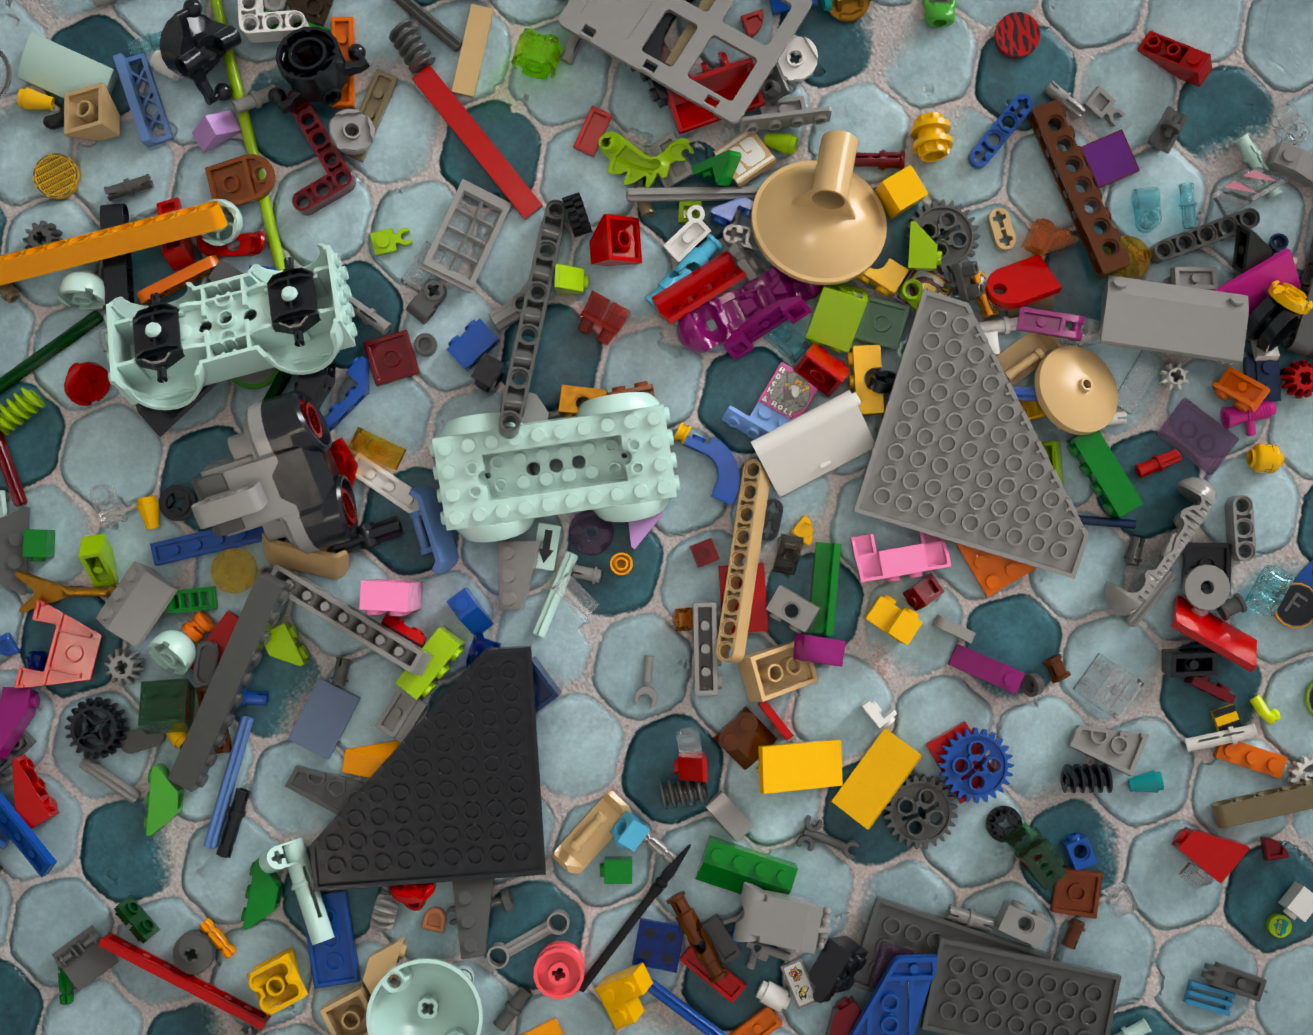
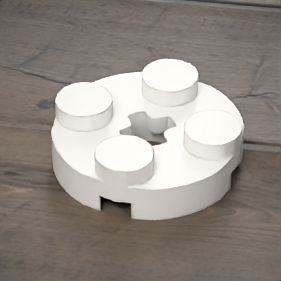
M793 36L778 60L783 75L788 78L789 83L803 81L813 74L818 59L816 46L806 37ZM793 53L795 56H801L797 64L790 61L791 54Z

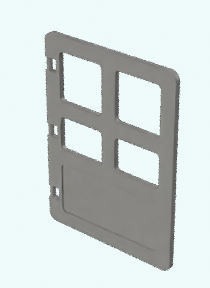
M570 0L559 16V24L561 28L584 39L590 45L634 70L647 75L655 82L697 106L705 108L727 123L736 124L744 116L811 9L812 1L780 0L789 5L791 9L768 45L759 43L723 22V19L736 0H715L710 10L706 12L685 0ZM668 12L697 28L673 66H667L642 51L654 30ZM585 27L596 32L593 38L582 32ZM712 38L722 41L756 61V65L733 100L725 99L688 77L691 69ZM646 62L657 67L654 73L643 67ZM707 97L719 102L716 108L705 102Z

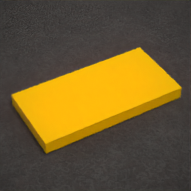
M884 728L831 802L869 830L923 755Z
M839 739L758 746L759 787L762 794L843 786L842 746Z

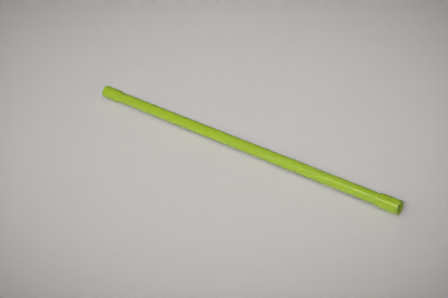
M210 0L214 20L227 25L222 0ZM234 49L224 54L223 57L233 98L237 100L245 95ZM247 110L238 115L247 154L259 156L249 111ZM263 169L258 173L259 180L265 178ZM268 195L264 199L259 200V205L274 267H276V271H281L285 269L284 255Z

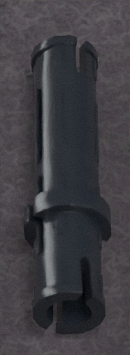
M236 788L232 805L228 807V819L216 855L223 858H231L242 818L246 816L245 809L251 791L244 788Z

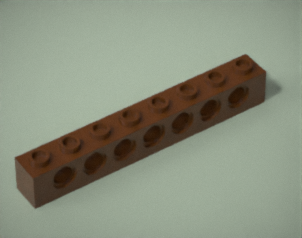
M1055 99L1032 108L1027 118L1098 280L1123 271L1130 265L1129 254L1121 246L1119 231L1111 223V213L1103 205L1101 190L1095 186L1092 180V170L1085 164L1083 149L1077 145L1074 139L1075 132L1073 127L1067 123L1066 111L1063 105H1060L1058 100ZM1048 124H1054L1058 130H1051ZM1057 144L1064 145L1067 151L1059 150ZM1066 165L1074 166L1075 172L1069 171ZM1075 185L1082 186L1084 188V192H1078L1075 188ZM1084 206L1092 207L1093 213L1086 212ZM1093 226L1100 227L1102 229V234H1097L1094 231ZM1102 247L1110 248L1111 255L1105 254Z

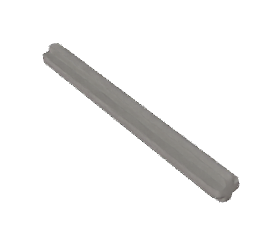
M759 187L628 188L626 190V199L628 202L735 200L740 197L754 200Z

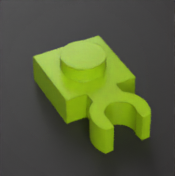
M389 228L370 233L375 256L398 252L397 245L400 244L404 247L411 246L413 244L411 240L404 241L402 239L404 234L410 233V230L402 228L397 234H394L393 229Z

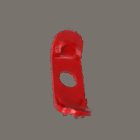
M262 231L240 234L235 239L240 241V247L236 251H230L228 244L215 246L205 242L202 239V235L197 237L199 251L206 256L216 255L217 257L255 256L262 252L265 243Z

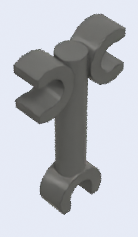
M806 816V827L803 834L796 841L798 847L801 846L802 841L808 840V851H812L814 848L813 840L842 850L847 858H855L854 854L848 852V848L850 846L858 848L859 844L856 841L849 840L844 842L818 832L822 827V820L819 819L815 826H811L809 824L811 816Z

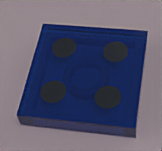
M640 918L632 965L643 962L647 968L677 973L684 936L678 924Z

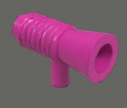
M1264 400L1255 413L1249 410L1243 412L1237 407H1222L1220 410L1222 425L1225 429H1229L1245 422L1246 435L1254 436L1256 435L1255 421L1271 418L1272 415H1275L1276 405L1273 401Z

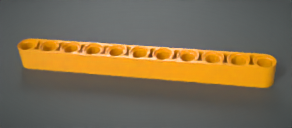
M211 201L1 255L0 286L213 232L224 228L228 223L219 202Z

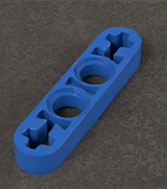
M1020 94L1016 96L968 156V162L971 167L975 169L985 167L1033 108V100L1029 95ZM1024 101L1026 103L1025 108H1022L1016 115L1014 111L1019 106V103ZM1005 117L1011 118L1014 123L1013 127L1005 128L1002 125V119ZM993 134L999 138L997 146H992L988 143L989 135ZM984 148L988 150L982 157L984 162L982 160L979 162L975 161L976 155L980 154Z

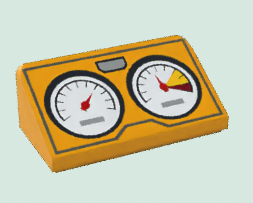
M979 271L977 275L970 276L971 284L981 282L983 285L984 294L976 297L983 318L986 319L999 314L1000 311L998 306L988 299L986 294L988 279L984 271Z

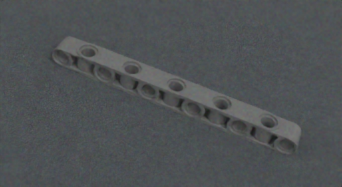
M551 200L547 203L543 221H541L500 408L499 433L506 439H512L518 435L522 417H524L553 283L555 264H557L564 231L566 209L564 203L560 200ZM551 212H558L560 215H559V216H553V215H551L550 213H551ZM547 252L550 253L552 256L544 257L541 254ZM540 294L543 297L541 299H535L532 297V295ZM524 336H531L534 340L527 342L522 338ZM516 378L523 379L525 383L522 385H517L513 382V380ZM505 422H513L515 427L507 429L503 424Z

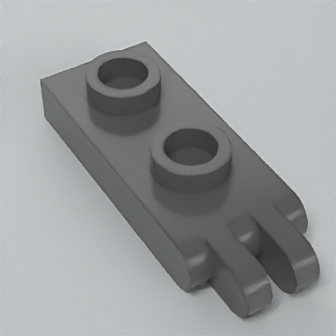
M1215 961L1214 965L1205 963L1204 968L1211 970L1212 973L1202 971L1201 976L1209 979L1208 983L1210 985L1260 1002L1267 982L1266 979Z

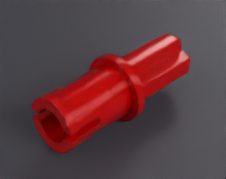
M1174 449L1159 456L1153 455L1152 459L1137 464L1134 467L1138 477L1143 478L1156 471L1162 472L1163 468L1180 462L1182 458L1180 452Z

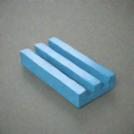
M1189 979L1183 1002L1230 1016L1231 1012L1229 1009L1233 1006L1232 998L1235 999L1236 994ZM1197 987L1226 996V999L1193 991L1192 989ZM1190 996L1202 998L1208 1001L1222 1004L1224 1006L1222 1008L1212 1004L1191 999Z

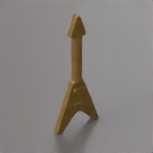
M17 570L15 573L17 578L34 591V595L19 609L21 613L35 609L37 600L49 604L64 599L67 596L110 597L117 587L115 585H110L109 588L67 587L21 570Z

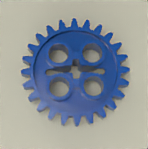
M973 727L970 734L969 730L965 728L963 729V736L955 732L956 740L948 738L951 745L949 747L942 746L946 754H939V757L944 759V762L938 763L939 767L944 768V771L940 772L939 775L947 777L942 783L944 785L951 784L948 791L953 793L957 790L956 797L960 799L964 795V801L969 802L971 797H973L975 803H979L980 797L983 801L988 802V795L997 798L995 791L998 790L1003 793L1004 790L1001 785L1010 784L1005 779L1006 776H1013L1012 773L1008 772V768L1014 767V764L1007 761L1013 756L1005 754L1009 746H1000L1003 739L997 738L994 740L996 735L994 732L987 736V729L982 728L979 734L978 729ZM974 743L980 745V751L976 755L971 753V746ZM990 750V754L984 757L986 751ZM962 759L964 761V768L961 771H956L955 763L957 760ZM991 759H995L997 764L993 771H989L987 768V763ZM973 761L978 762L979 768L977 770L973 768ZM967 774V776L965 777V779H964V780H961V777H962L963 775ZM978 775L981 782L979 786L972 787L971 780L974 776Z

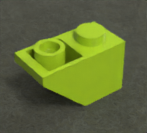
M286 622L271 629V639L265 646L269 656L298 666L309 663L307 659L309 658V653L304 645H300L298 640L299 633L295 625Z

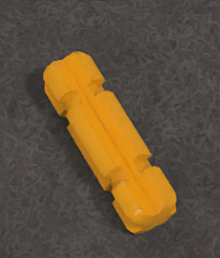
M207 918L199 925V928L203 933L206 932L208 934L207 937L218 950H222L221 953L225 958H230L237 951L232 943H228L227 937L218 927L215 928L213 926L215 924L210 918Z

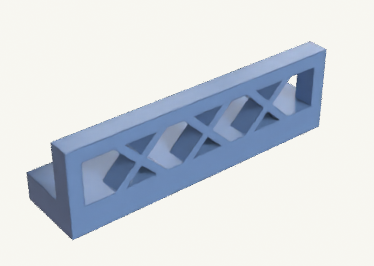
M143 52L128 58L122 53L114 55L113 59L141 142L149 148L173 140L174 137L146 54ZM142 61L144 68L141 74L133 73L130 64ZM142 81L150 84L151 87L147 97L139 92ZM150 102L157 105L158 108L154 118L146 113ZM156 124L164 126L166 135L158 138L154 137L153 130Z

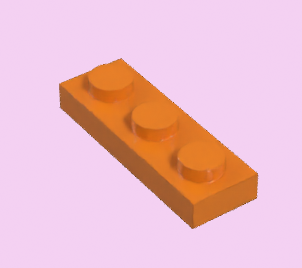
M1240 741L1235 745L1229 743L1216 746L1213 757L1279 779L1282 777L1288 758Z

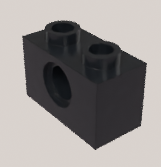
M484 352L471 377L475 380L474 384L487 393L490 390L496 392L509 368L505 363Z
M1207 647L1162 649V672L1170 677L1217 675V653Z

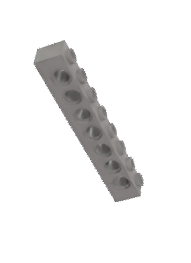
M278 564L275 565L271 575L291 584L288 590L290 592V600L410 673L420 676L424 674L434 655L291 569Z

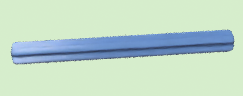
M249 716L240 717L204 841V846L210 849L217 847L254 721Z

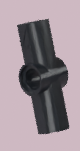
M398 516L376 523L370 522L357 526V533L353 540L335 545L333 548L336 553L342 550L350 553L360 548L363 550L379 545L382 541L404 534L401 521Z

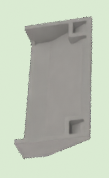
M1108 275L1102 292L1100 343L1241 365L1243 362L1249 315L1248 296Z

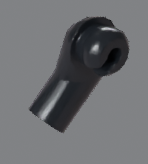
M62 101L59 113L46 116L43 119V124L46 128L56 130L64 127V101Z

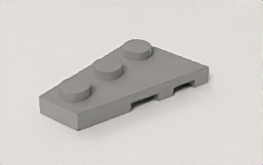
M543 541L498 542L499 610L524 609L531 586L530 580L533 570L536 569L539 549L542 548Z
M1076 725L1068 747L1103 764H1107L1109 767L1128 776H1132L1149 734Z

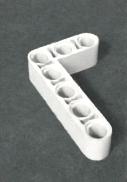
M238 0L239 27L250 42L282 41L292 31L302 27H309L305 16L300 11L264 12L263 0ZM255 4L253 8L247 9L249 5ZM299 22L302 23V24H301L299 27H297V28H294V27H293L296 23H299ZM279 24L276 29H270L273 25ZM251 26H256L255 29L248 31Z

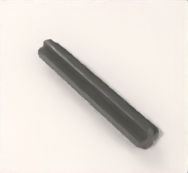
M394 0L453 51L457 52L461 48L462 40L414 0Z

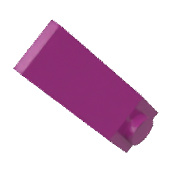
M956 644L948 663L952 667L1013 694H1017L1025 673L959 644Z
M3 687L0 701V760H6L36 714V708L40 705V696L32 688Z

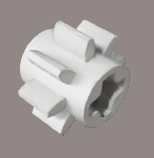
M1171 363L1165 365L1167 371L1159 372L1162 375L1159 384H1164L1166 391L1171 390L1173 386L1176 391L1181 390V383L1189 382L1185 379L1188 370L1184 371L1181 368V363L1176 364L1174 368Z

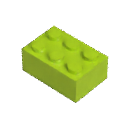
M446 626L439 627L422 648L434 655L424 674L420 676L405 670L395 683L416 700L422 696L426 698L437 686L434 683L436 679L440 680L450 670L451 667L448 664L451 660L454 662L465 651L463 645L466 642Z

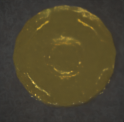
M239 548L226 549L220 552L213 560L211 566V576L215 585L228 593H241L249 589L254 584L255 576L258 572L254 557L246 550Z

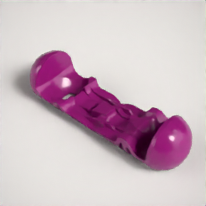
M774 267L763 275L751 280L742 288L732 290L718 298H712L679 319L677 322L678 339L688 350L695 353H704L726 342L740 325L765 307L797 296H801L806 302L815 298L822 290L823 285L809 284L796 280ZM711 319H714L718 327L714 331H710L706 323Z

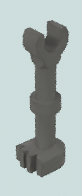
M510 889L501 891L499 897L491 899V908L503 905L505 912L514 910L516 905ZM450 906L446 913H456L455 906ZM457 918L452 919L449 922L450 925L457 924Z

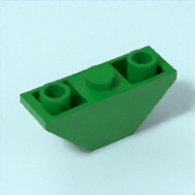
M259 858L252 862L250 868L252 881L251 885L247 886L245 898L248 899L247 907L243 908L241 921H244L243 929L246 930L280 906L284 885L276 872L266 873L260 868Z

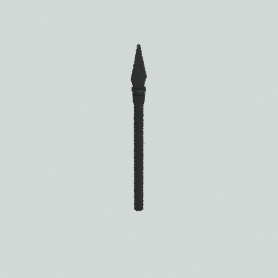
M690 844L663 870L661 876L656 878L648 894L584 976L579 989L581 992L587 989L654 899L664 890L663 888L667 887V883L675 875L690 849Z

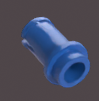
M244 689V699L241 703L243 707L247 705H268V691L257 692Z

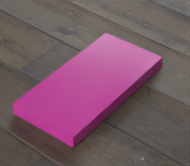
M1285 248L1214 291L1247 295L1249 317L1255 308L1270 296L1268 288L1272 282L1278 280L1280 285L1284 282L1298 289L1302 287L1291 250Z

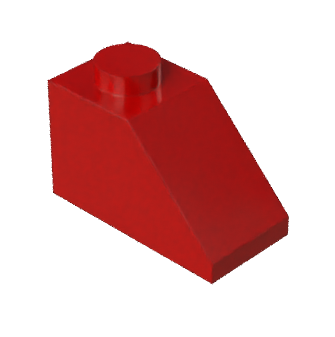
M705 752L678 754V760H674V774H679V780L708 782Z

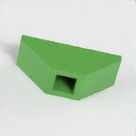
M162 763L152 766L148 773L150 792L146 796V805L148 806V815L144 819L146 836H151L158 832L182 812L184 788L168 780L171 772Z

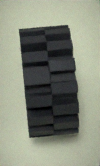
M580 193L563 197L562 201L574 236L578 237L592 232Z

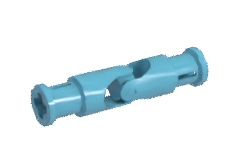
M708 234L707 239L698 248L695 247L672 272L658 283L659 286L650 295L645 296L646 301L656 310L651 297L708 263L709 258L717 250L721 251L723 249L720 242L713 235ZM689 263H692L691 270L685 267Z

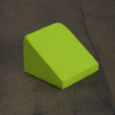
M679 201L678 222L687 223L689 221L687 210L693 205L702 207V201ZM693 210L692 217L695 219L699 218L700 212Z

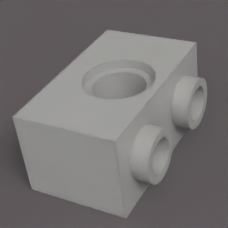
M779 585L766 610L771 612L769 614L770 617L779 622L782 619L790 623L789 628L799 634L802 631L806 633L810 630L822 609L783 585ZM791 604L796 605L798 608L796 617H790L787 613V608Z
M1014 899L1012 902L1004 900L994 921V926L999 931L1040 949L1051 926V923L1045 918L1046 914L1036 909H1033L1032 912L1024 909V904ZM1027 917V924L1022 927L1018 926L1019 920Z

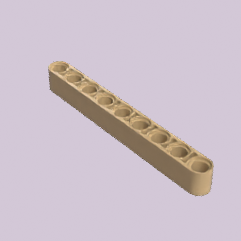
M755 459L748 460L743 467L716 645L717 658L723 662L733 664L741 662L745 655L770 486V478L762 463ZM757 468H759L758 474L755 475ZM754 490H756V494L752 498V493ZM752 512V518L749 520V515ZM749 534V540L745 543L746 536ZM745 557L746 561L745 564L742 566V560ZM742 580V586L739 588V582ZM737 603H739V608L736 611L735 606ZM735 625L736 629L735 632L732 634V628ZM730 648H732V654H731V656L729 657V653H728V652H729Z

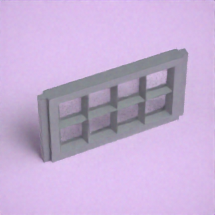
M462 179L420 269L471 293L512 204Z

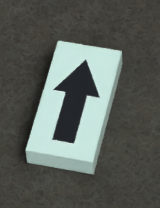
M545 523L538 524L536 541H543V545L539 549L536 568L554 571L562 526Z

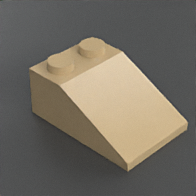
M794 641L744 655L743 660L738 665L748 701L764 702L819 681L814 663L793 659Z

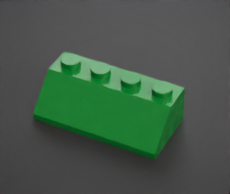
M709 835L695 879L738 894L742 892L743 882L754 884L763 890L790 894L798 868L796 863Z

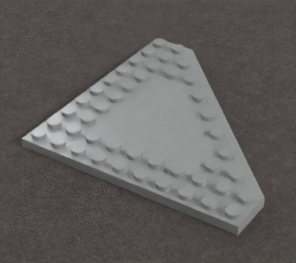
M923 290L853 511L1075 579L1089 534L1083 526L1071 499L1068 497L1056 470L1053 468L1041 441L1038 439L1026 412L1023 410L1011 383L1008 381L996 354L988 343L982 327L974 316L970 304Z

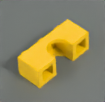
M889 258L884 267L880 269L870 267L863 274L856 277V279L863 284L868 285L870 283L875 286V290L885 297L887 295L892 297L909 270Z
M880 345L853 346L850 352H847V365L851 366L852 375H848V386L852 388L853 393H857L862 403L858 407L863 416L882 415L884 413L883 394L870 390L864 382V376L867 371L879 370L882 367Z

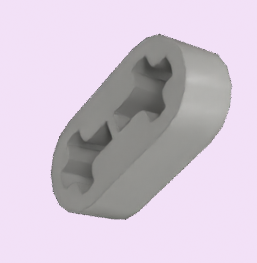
M939 615L936 616L933 626L972 644L976 635L975 632Z

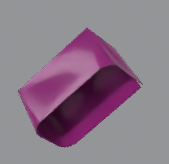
M795 633L793 659L842 667L846 641Z

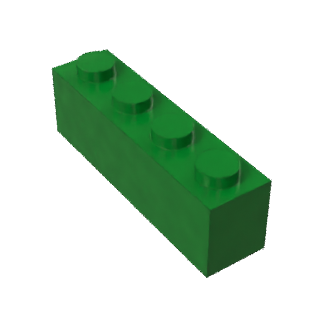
M1100 431L1089 435H1075L1067 440L1069 444L1067 448L1074 458L1077 457L1081 464L1079 468L1085 477H1089L1092 482L1091 488L1096 496L1101 497L1104 502L1103 508L1109 516L1120 518L1143 504Z

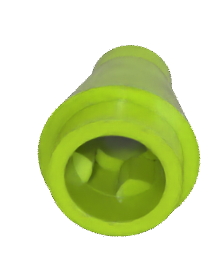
M766 132L764 144L787 156L789 154L794 155L797 149L798 137L793 136V133Z

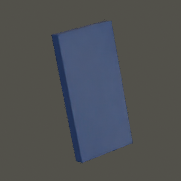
M345 889L321 893L335 937L312 946L304 921L314 989L360 982L361 976L348 891Z

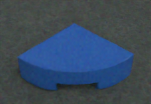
M10 632L0 636L1 655H15L21 652Z

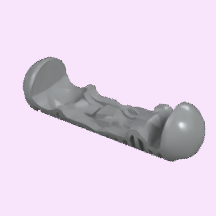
M1189 477L1175 485L1176 490L1192 502L1193 506L1187 507L1175 515L1172 523L1175 524L1176 530L1172 536L1168 537L1154 568L1145 571L1138 578L1139 588L1135 593H1129L1111 582L1105 583L1104 598L1114 612L1125 616L1132 615L1142 602L1151 596L1210 513V506L1215 501L1217 492L1208 481Z

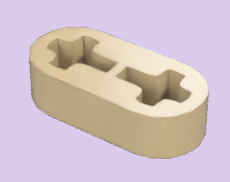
M995 208L987 217L991 237L996 249L1002 252L1008 251L1015 245L1016 235L1008 211L1004 208ZM996 213L999 217L1003 216L1004 218L1000 223L1002 228H1000L998 221H993ZM1002 231L1004 237L1010 239L1007 246L999 241L1003 237Z

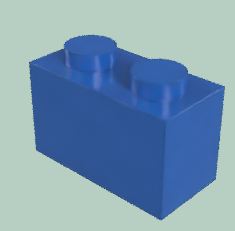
M480 318L477 321L472 320L465 327L466 332L460 337L458 335L455 336L448 343L450 347L446 349L467 372L480 361L484 352L488 354L500 342L499 338Z

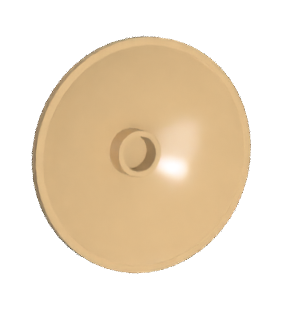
M832 130L824 133L821 138L817 161L796 162L775 171L763 182L753 202L751 226L759 249L778 270L789 277L805 283L834 285L850 281L863 274L873 265L885 243L887 233L885 212L875 191L865 180L853 172L858 140L849 132Z

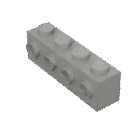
M692 602L695 696L718 695V689H722V675H718L717 666H722V661L716 655L719 632L717 620L721 619V608L716 607V602Z

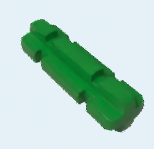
M58 966V970H60V973H58L59 992H61V995H59L60 1004H71L74 1001V993L71 992L73 983L62 968Z

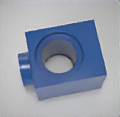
M1074 832L1068 834L1065 840L1060 841L1069 865L1075 871L1097 863L1088 837L1084 834ZM1077 845H1082L1081 853L1074 855V848Z

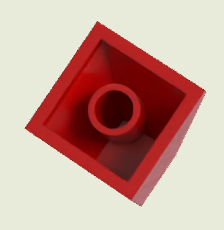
M604 214L589 241L591 265L617 266L641 264L642 252L639 218Z

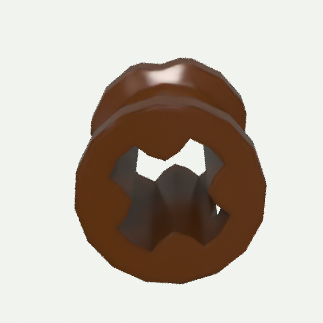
M1061 654L1051 656L1042 662L1052 677V683L1062 681L1071 675L1069 671H1066L1061 661Z

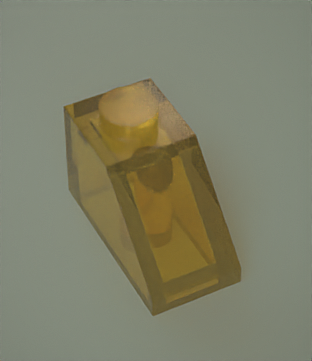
M360 427L357 428L348 446L358 453L397 470L406 452V449Z

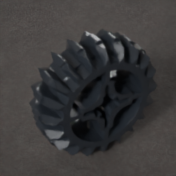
M96 697L95 700L88 698L86 703L83 701L79 702L78 708H72L71 710L74 716L66 718L71 722L70 725L65 726L66 730H70V734H67L66 738L73 739L69 746L77 745L75 753L79 754L84 751L83 755L85 758L91 755L93 759H98L100 756L106 758L109 753L111 755L117 752L116 748H122L123 746L120 740L127 739L123 732L130 729L128 726H124V723L129 719L121 717L125 710L117 711L119 704L113 703L111 705V699L109 698L104 701L102 697ZM92 710L102 711L108 717L102 719L97 714L94 715ZM83 721H84V723H85V730H84V731H82V722H83ZM97 724H102L101 726H99L100 729L98 730V732L96 731L91 733L95 730ZM111 724L113 726L112 736L109 732V727ZM90 737L95 738L103 746L94 745L87 739Z

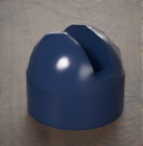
M1277 233L1271 236L1268 246L1272 249L1273 253H1278L1287 248L1289 240L1284 234Z

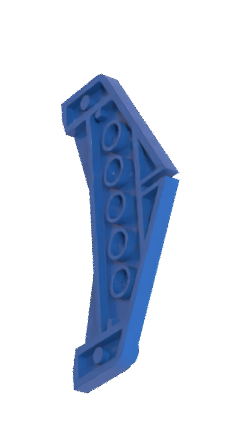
M936 954L895 956L889 963L848 1035H915L931 980H934L937 971Z

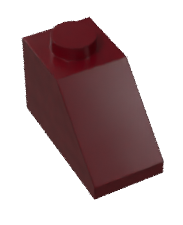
M853 996L840 998L835 1003L836 1005L832 1007L825 1035L849 1034L862 1012Z

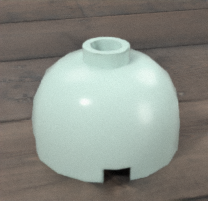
M212 199L205 203L218 201L228 224L222 229L201 235L205 242L215 246H223L233 242L241 234L243 217L240 210L232 202L226 199Z
M88 269L71 272L62 279L58 299L69 307H72V303L80 305L79 310L103 309V304L105 305L104 281Z
M163 631L148 644V648L151 647L149 654L153 660L165 670L169 667L174 669L173 673L176 675L185 674L195 661V645L184 631Z

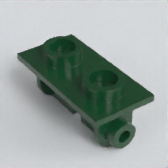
M132 895L114 908L116 911L115 915L125 925L129 923L132 925L129 930L137 938L138 942L141 941L144 944L160 930Z

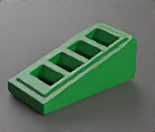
M216 586L178 590L167 606V613L218 609ZM204 592H208L209 605H205ZM194 593H198L199 606L195 605ZM185 594H188L189 607H186ZM176 595H178L179 608H177Z

